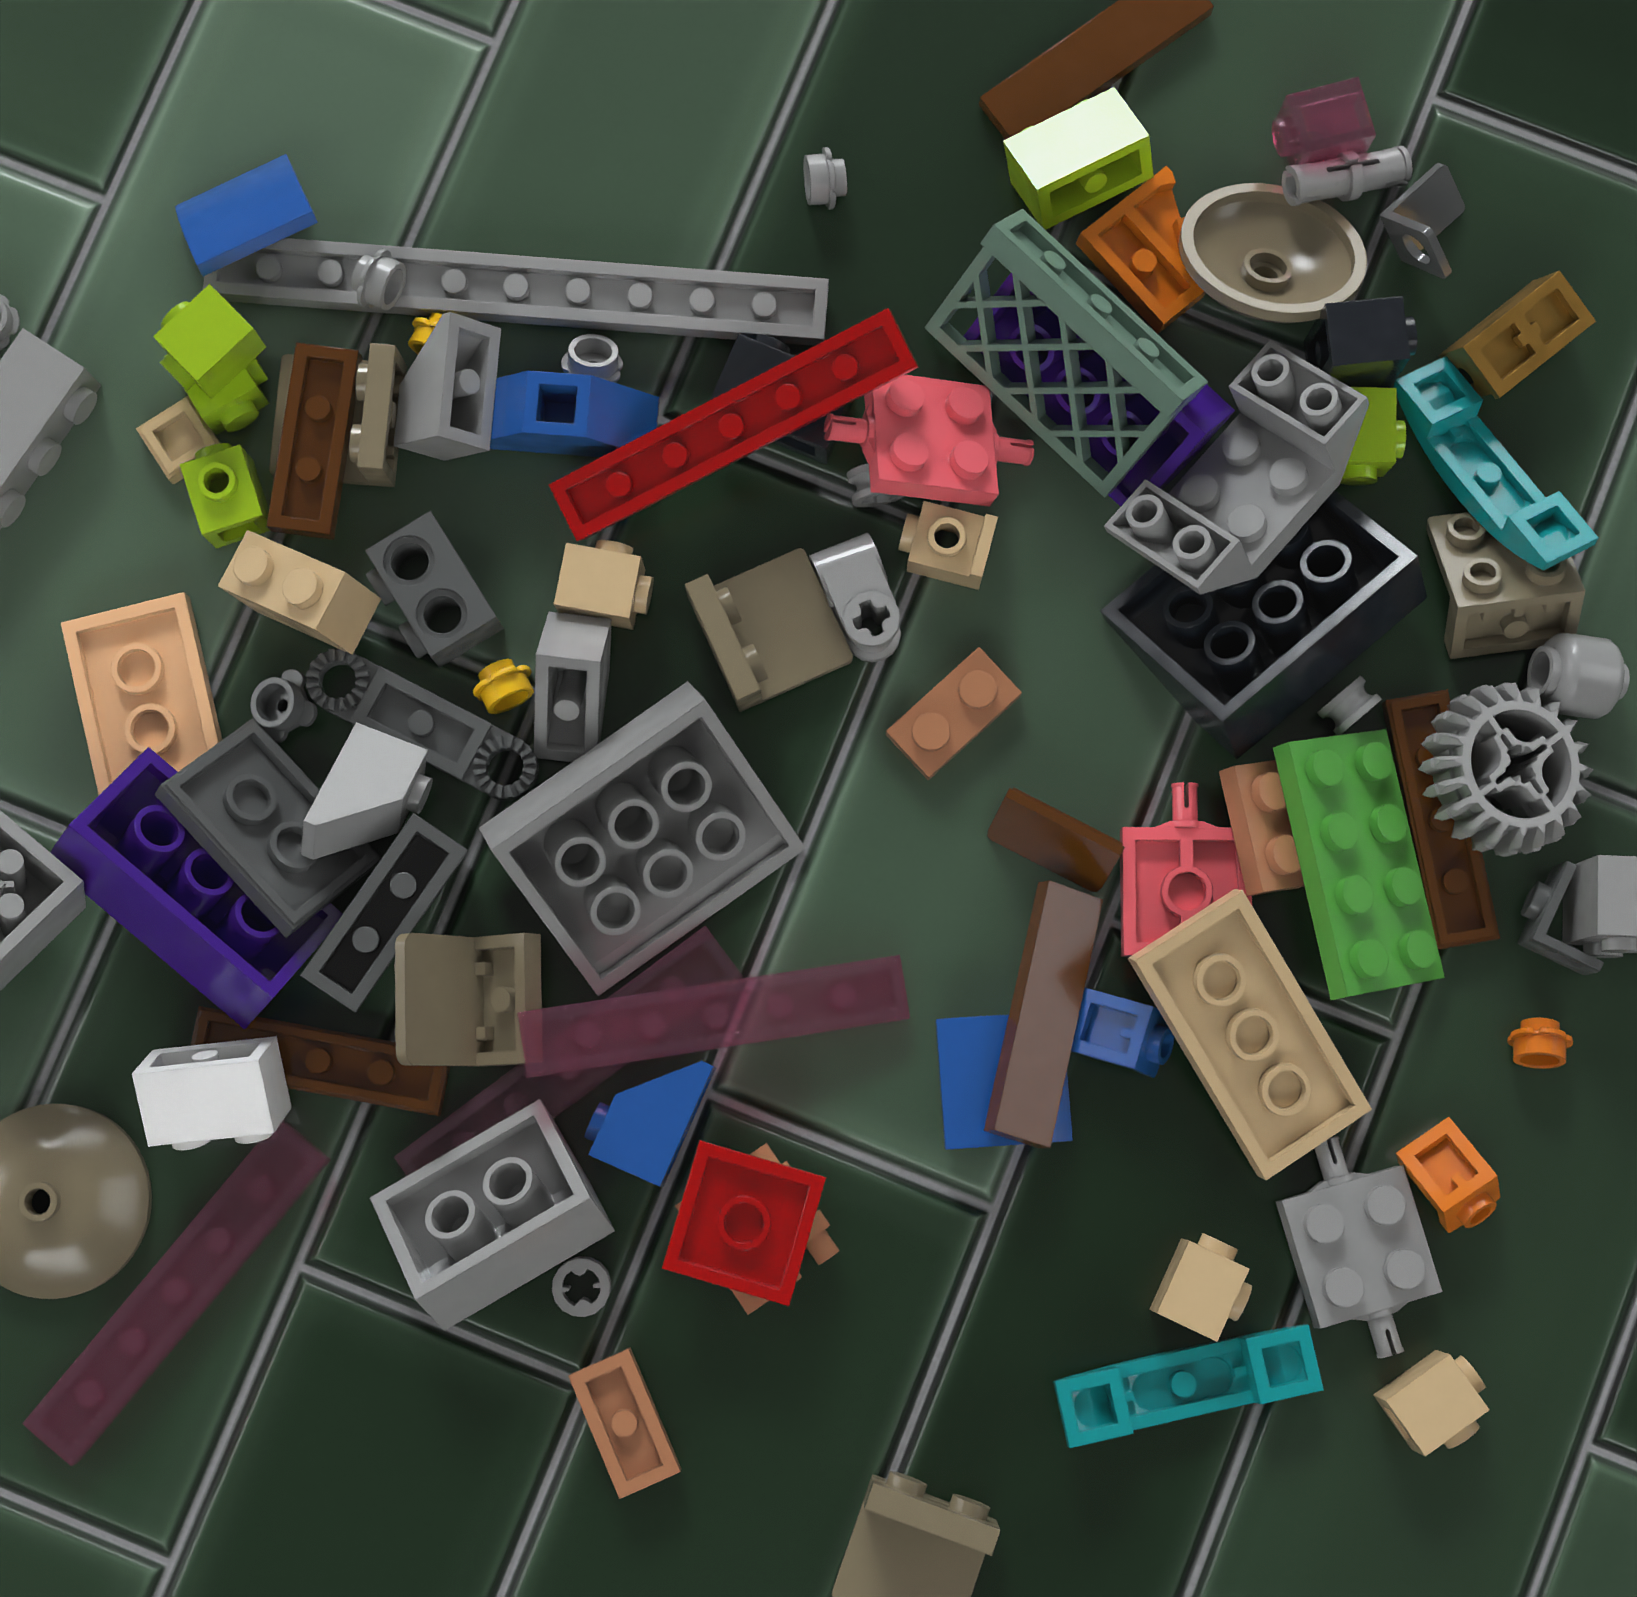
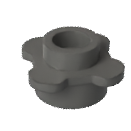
M294 669L286 670L281 678L271 677L265 679L255 688L251 697L250 708L254 719L264 726L263 729L276 743L285 741L288 733L299 726L309 727L317 717V706L308 700L304 689L306 678L303 673ZM287 701V710L282 712L283 704Z

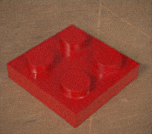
M699 1140L662 1269L789 1306L826 1177Z

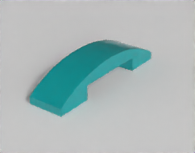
M1447 356L1395 380L1393 388H1397V398L1432 465L1461 504L1502 545L1526 562L1546 570L1596 544L1599 537L1563 494L1558 491L1545 497L1477 416L1483 399Z
M1308 1324L1218 1340V1342L1212 1341L1166 1351L1053 1381L1068 1448L1134 1434L1133 1430L1246 1404H1265L1324 1390Z

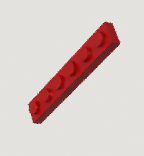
M887 308L548 485L576 541H583L919 367L891 310Z

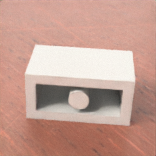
M277 1036L155 1049L148 1054L132 1073L148 1147L172 1144L175 1150H191L201 1147L211 1140L234 1138L235 1142L240 1144L259 1142L275 1133L292 1108Z

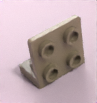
M370 343L368 360H362V363L358 365L356 375L357 398L343 484L395 487L399 448L394 446L399 386L407 374V365L396 345ZM293 354L283 355L280 364L269 472L273 477H275L293 366Z
M1469 512L1428 518L1426 531L1450 596L1444 635V644L1450 659L1533 649L1543 646L1548 639L1557 633L1577 634L1585 589L1572 557L1546 570H1542L1526 562L1502 545Z
M802 548L795 549L714 586L708 574L685 584L689 602L739 712L848 665L853 660V654L832 608H829L828 600L809 558Z

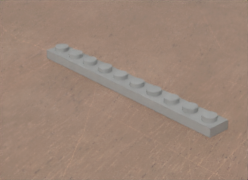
M284 238L204 276L203 289L210 284L228 302L430 317L431 313L444 314L453 312L480 321L736 340L738 334L754 340L756 335L762 334L773 337L785 344L812 346L825 341L829 279L292 238ZM380 249L389 250L392 259L406 266V280L402 293L394 306L386 311L375 306L372 308L360 306L357 301V291H354L351 287L352 274L358 261L364 255L375 257L376 252Z

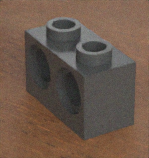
M431 511L365 550L375 566L373 570L366 573V576L385 606L395 600L400 606L408 621L399 625L398 628L418 659L428 653L438 667L441 668L504 629ZM413 554H422L428 557V568L421 577L415 580L399 578V567L405 558ZM445 606H454L461 609V620L454 630L448 633H436L431 630V620L437 610Z

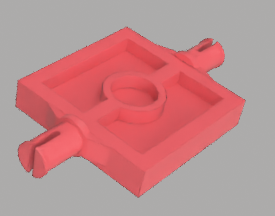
M903 375L864 395L865 412L862 419L829 413L824 423V432H826L824 439L826 441L834 440L860 444L869 464L870 491L874 493L990 507L999 495L997 461L1029 466L1034 457V448H1032L1034 442L1032 440L999 437L992 421L990 389L985 385Z
M1184 782L1171 784L1172 821L1156 827H1122L1120 829V842L1125 847L1120 856L1121 957H1130L1233 889L1243 890L1247 896L1232 828L1217 827L1204 821H1198V783L1188 782L1186 784V807L1184 806ZM1248 896L1247 898L1252 905V896Z

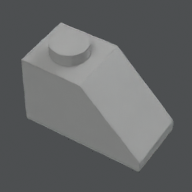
M453 312L442 314L399 386L394 436L395 447L443 461L490 451L501 328Z
M548 612L536 652L534 753L537 758L573 762L600 743L610 671L612 619Z
M356 722L303 821L301 855L314 860L399 833L409 811L419 814L428 798L433 781L432 778L424 775L428 750Z

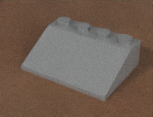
M688 681L479 827L490 850L598 996L806 849L707 701Z

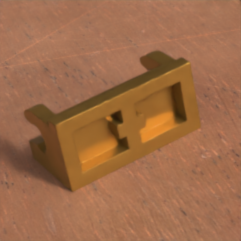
M1559 270L1530 282L1438 356L1440 358L1447 356L1457 369H1464L1472 378L1473 383L1471 386L1480 397L1492 394L1495 399H1498L1595 323L1596 320Z

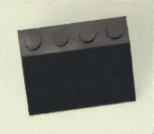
M1334 490L1257 578L1200 595L1157 565H1154L1100 611L1108 624L1195 722L1238 759L1427 598L1418 556L1339 492Z

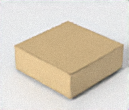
M186 396L136 428L164 474L173 485L184 478L179 464L196 459L195 453L198 450L221 443L215 433L201 418L189 396Z

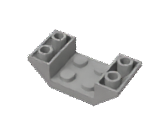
M1271 340L1229 385L1240 412L1239 415L1173 489L1166 493L1145 479L1104 525L1107 533L1200 595L1257 578L1340 485L1369 407V401L1366 396Z

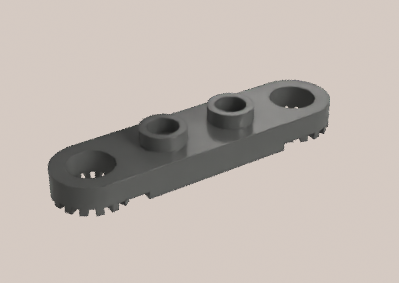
M328 649L327 652L317 655L318 657L309 664L310 668L305 676L307 677L306 689L312 700L325 711L352 725H355L357 722L427 749V764L494 799L501 801L517 800L528 794L535 786L539 776L538 759L530 746L523 740L355 653L352 655L341 649ZM346 665L355 671L357 678L355 682L356 687L345 698L339 697V699L328 697L323 689L325 674L334 666ZM504 751H512L519 754L523 759V775L519 777L518 781L513 782L514 784L498 785L489 776L490 762L497 754Z

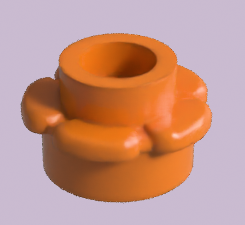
M1528 1018L1520 1022L1519 1029L1511 1032L1507 1038V1043L1513 1047V1061L1516 1064L1529 1068L1546 1069L1560 1067L1566 1063V1049L1573 1045V1038L1560 1030V1023L1556 1020Z

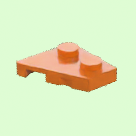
M1167 166L1083 230L1075 243L1157 334L1199 302L1205 295V292L1191 278L1181 260L1178 244L1185 217H1180L1172 191L1176 181L1173 172Z

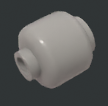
M1557 633L1548 639L1543 646L1538 647L1531 656L1527 670L1528 687L1532 689L1539 688L1541 703L1548 701L1560 702L1558 714L1590 719H1599L1608 714L1618 700L1624 697L1630 681L1629 669L1624 664L1620 649L1611 640L1571 633Z

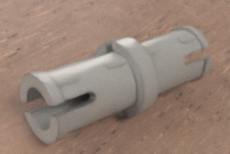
M1394 146L1389 149L1357 154L1353 150L1336 152L1332 159L1286 166V171H1283L1282 189L1286 201L1291 206L1335 197L1341 201L1356 200L1362 195V192L1408 185L1407 181L1412 178V160L1404 146Z

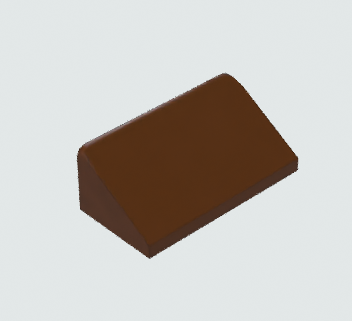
M1015 787L1013 789L1009 788L987 831V837L991 841L1091 892H1098L1103 887L1125 848L1122 846V842Z

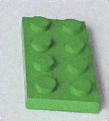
M1387 730L1291 741L1273 747L1330 999H1342L1445 978Z

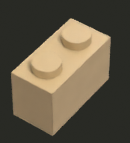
M249 530L246 531L218 584V587L254 611L352 655L381 601L379 596L346 572Z

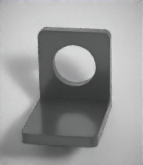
M1437 163L1379 216L1402 262L1442 279L1447 278L1452 273L1436 236L1464 212L1465 204L1448 166ZM1425 248L1429 256L1425 255L1421 250Z
M1565 861L1552 867L1545 883L1537 881L1531 888L1521 910V915L1528 918L1517 944L1579 974L1589 975L1601 971L1604 962L1546 934L1577 866L1569 861Z

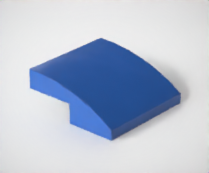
M287 154L175 206L183 234L203 277L318 223Z
M1009 1015L935 1020L945 1150L1023 1144L984 1131ZM1067 1073L1052 1142L1073 1141Z

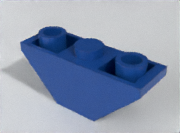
M524 371L499 377L496 379L490 449L602 457L658 428L660 399L657 396L593 375Z

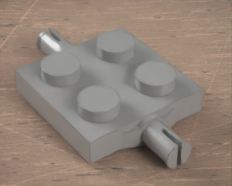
M1339 1136L1330 1137L1314 1148L1324 1180L1319 1181L1305 1193L1275 1202L1313 1327L1321 1329L1351 1319L1367 1321L1377 1352V1358L1393 1356L1392 1354L1404 1352V1348L1401 1345L1392 1313L1399 1311L1408 1302L1443 1291L1404 1165L1393 1166L1370 1174L1349 1173L1339 1143Z

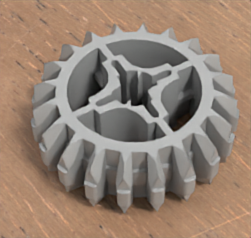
M1503 683L1496 687H1493V685H1482L1471 690L1468 696L1464 694L1451 700L1450 704L1447 705L1448 711L1438 714L1431 722L1437 733L1427 736L1425 741L1421 743L1434 756V758L1423 761L1422 765L1418 768V770L1432 775L1434 784L1428 786L1422 795L1430 798L1438 797L1442 804L1433 819L1444 821L1452 818L1455 822L1451 838L1462 840L1471 837L1472 850L1485 852L1493 849L1496 856L1500 855L1502 857L1511 856L1518 852H1523V854L1541 850V846L1560 840L1565 835L1564 827L1575 824L1581 818L1575 805L1584 803L1591 796L1579 784V780L1589 777V774L1594 770L1579 762L1578 754L1583 753L1589 744L1580 741L1574 742L1570 735L1578 720L1565 719L1560 721L1557 718L1560 702L1548 701L1541 703L1539 688H1526L1519 691L1516 683ZM1498 724L1515 731L1525 742L1516 739L1508 728L1501 729ZM1516 758V760L1510 764V759ZM1502 775L1501 780L1495 782L1496 778ZM1488 796L1495 799L1504 811L1510 809L1515 817L1499 811L1485 797Z

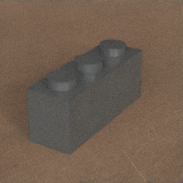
M413 813L300 976L352 1011L357 1012L394 960L396 938L400 934L412 933L462 862L468 850Z

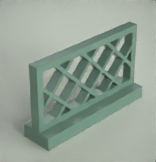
M1021 209L992 226L980 243L984 247L924 328L1105 498L1114 491L1183 407L1198 395L1208 381L1024 209ZM995 258L1012 273L1015 290L1014 296H990L987 269ZM974 288L975 297H967ZM1047 306L1059 317L1061 338L1036 339L1032 307ZM1017 307L1021 339L996 340L992 308ZM977 308L981 340H967L949 323V320L958 309ZM1063 350L1067 382H1042L1038 351ZM1078 350H1094L1105 360L1108 381L1082 382ZM998 351H1023L1027 382H1011L1001 372ZM1140 393L1160 413L1150 425H1128L1124 394ZM1043 394L1069 395L1072 425H1057L1046 415ZM1083 394H1109L1113 425H1087ZM1089 437L1115 438L1118 463L1110 473L1091 457ZM1129 437H1139L1130 447Z

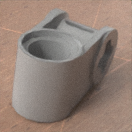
M869 533L809 555L810 563L826 595L829 608H832L852 654L860 660L868 662L883 661L891 656L900 642V614L889 588L882 561ZM872 617L876 625H882V633L872 636L867 628H862V620Z

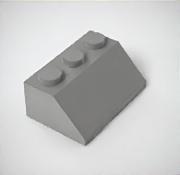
M541 1099L370 1197L415 1300L444 1331L615 1231L589 1179Z

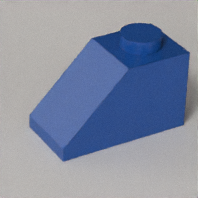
M700 1061L615 1094L610 1106L600 1102L584 1138L594 1142L588 1155L659 1187L664 1186L716 1067Z

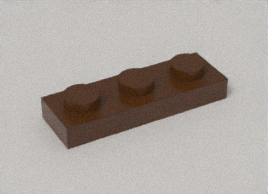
M296 342L267 520V527L272 532L334 540L357 398L356 375L358 365L363 360L359 350Z

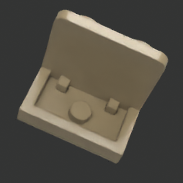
M404 933L396 938L394 963L396 1057L400 1064L405 1066L487 1067L543 1063L541 934L516 933L465 937Z
M890 1471L887 1479L872 1474L832 1589V1597H971L985 1554L990 1556L993 1554L1000 1533V1527L996 1519L988 1516L990 1507L981 1502L958 1494H953L950 1502L925 1493L926 1483L899 1472Z

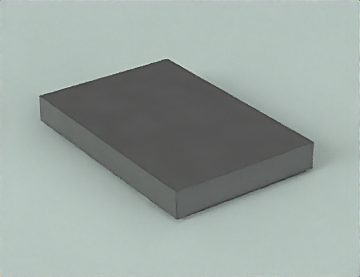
M254 718L162 783L154 794L286 938L371 871L382 859L369 843L314 860L301 855L303 821L320 790Z

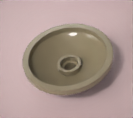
M1244 183L1214 190L1191 206L1183 220L1178 245L1181 260L1197 285L1222 306L1240 315L1260 321L1300 323L1320 319V312L1325 303L1352 301L1360 290L1367 269V255L1363 241L1352 224L1343 215L1321 200L1291 206L1284 197L1282 186Z
M69 1104L37 1105L20 1110L0 1121V1285L14 1293L27 1297L58 1299L83 1294L106 1283L120 1272L134 1256L145 1236L152 1209L151 1181L148 1168L139 1148L132 1138L113 1120L92 1109ZM40 1189L45 1190L50 1196V1206L43 1214L36 1212L32 1206L33 1195Z

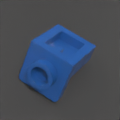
M1084 988L1071 1052L1125 1067L1154 1078L1157 1075L1159 1065L1167 1062L1174 1045V1035L1159 1010L1150 1005Z

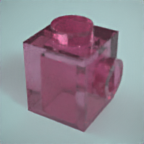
M1359 77L1286 95L1276 120L1272 122V136L1278 155L1280 157L1287 156L1290 165H1301L1334 159L1341 152L1353 150L1357 154L1367 153L1376 133Z

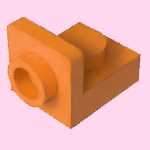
M1447 1117L1396 1152L1398 1163L1404 1165L1405 1172L1437 1210L1440 1224L1448 1233L1453 1232L1462 1225L1465 1228H1472L1487 1219L1496 1209V1201L1501 1197L1498 1175L1450 1117Z

